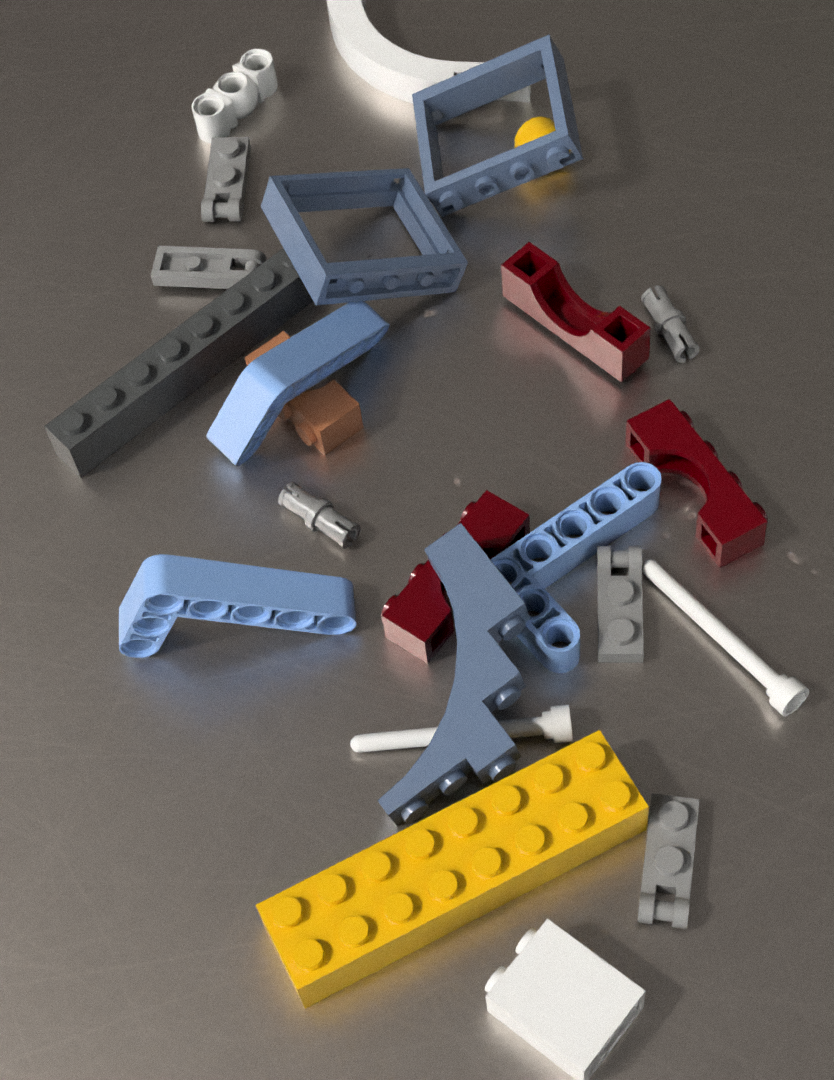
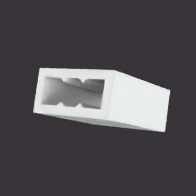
M547 918L538 931L535 928H531L522 937L516 948L518 956L508 968L500 966L488 980L485 986V991L488 992L485 995L487 1011L574 1079L589 1080L644 1008L646 991Z

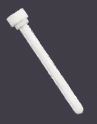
M647 560L643 563V574L767 688L766 694L770 697L769 703L782 716L786 717L792 714L803 704L809 694V689L795 676L789 678L786 674L779 675L656 561Z
M569 704L551 706V711L542 712L541 717L498 721L510 738L544 735L545 739H554V743L573 742ZM438 727L359 734L351 739L350 744L353 751L357 753L426 747L429 745Z

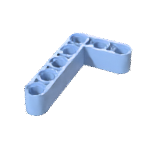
M365 301L349 302L260 355L243 370L211 425L206 438L235 466L242 465L260 447L287 402L373 348L384 337L390 324Z
M636 462L629 465L491 559L505 579L512 583L510 585L525 602L527 610L540 613L537 616L530 617L525 622V628L517 637L539 662L551 672L566 673L577 666L580 659V629L576 622L545 589L597 553V546H608L657 511L660 504L662 479L657 467L650 463ZM636 489H645L647 491H637ZM608 511L613 513V514H608V515L602 514V512H608ZM574 534L580 536L578 538L567 537L568 535ZM535 558H544V559H546V560L543 561V562H535V561H532V559H535ZM565 642L569 645L564 648H556L551 644Z
M168 554L153 555L142 562L119 607V651L123 655L132 658H144L156 654L177 617L325 635L346 634L352 631L357 624L354 586L350 580L336 576Z

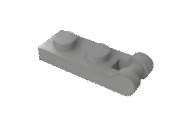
M249 137L212 138L205 194L201 202L203 222H215L216 218H228L230 222L242 221L251 151Z
M158 246L151 278L154 286L229 289L264 263L266 256L263 252L254 249ZM234 268H243L244 270H234Z
M597 546L598 663H643L642 546H628V550H611V546ZM611 568H628V576H611Z
M652 793L637 923L652 924L653 920L672 922V927L687 929L700 799ZM656 892L675 894V902L655 900Z

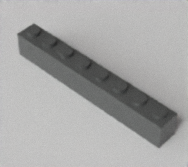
M284 248L47 423L44 427L56 455L82 478L312 303L311 296Z

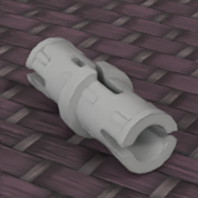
M654 286L658 294L657 298L651 288L647 289L643 293L641 300L655 321L654 329L661 338H665L677 362H686V358L682 353L684 350L689 360L693 359L698 354L700 348L686 327V317L683 312L674 307L663 286Z
M296 482L286 485L292 491V494L285 489L281 491L278 499L279 505L305 520L306 527L313 532L321 531L339 543L344 549L352 545V542L347 537L354 541L357 540L361 531L360 525L334 510L332 503L327 499L316 498L301 488Z

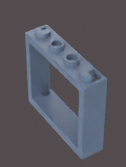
M546 35L412 94L424 191L441 217L583 159L564 58L550 35ZM546 79L556 131L446 177L443 176L437 125Z
M409 168L270 176L261 208L315 305L443 294L457 291L468 262ZM400 178L399 183H396L394 179ZM393 206L422 255L327 263L298 212Z

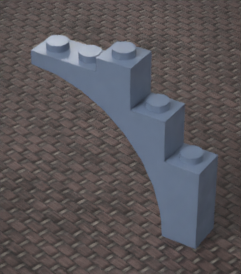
M461 523L424 549L433 569L445 586L453 608L457 637L455 679L445 714L428 747L408 773L378 799V802L396 826L404 821L411 823L420 818L428 810L429 802L442 793L448 795L458 790L467 781L466 775L471 771H474L484 785L491 779L499 781L509 775L517 765L515 761L521 758L516 744L491 712L497 708L503 710L511 706L521 696V690L526 687L521 673L498 645V642L502 639L507 641L517 636L525 628V622L530 619L525 602Z

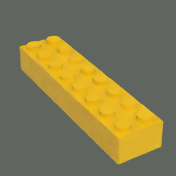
M598 730L256 904V908L306 1009L646 831L649 806L602 732Z

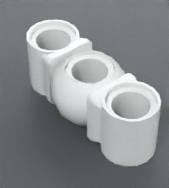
M265 49L247 51L242 55L240 63L233 65V72L222 75L213 86V89L208 88L204 94L194 99L192 111L197 132L202 141L211 143L213 137H228L230 130L238 126L237 119L249 116L257 106V103H262L265 98L275 93L278 83L273 57L270 52Z

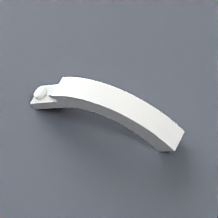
M327 0L333 39L343 59L367 83L400 100L413 103L412 94L485 63L438 60L411 53L391 43L374 28L365 13L366 0ZM531 85L494 101L530 102Z

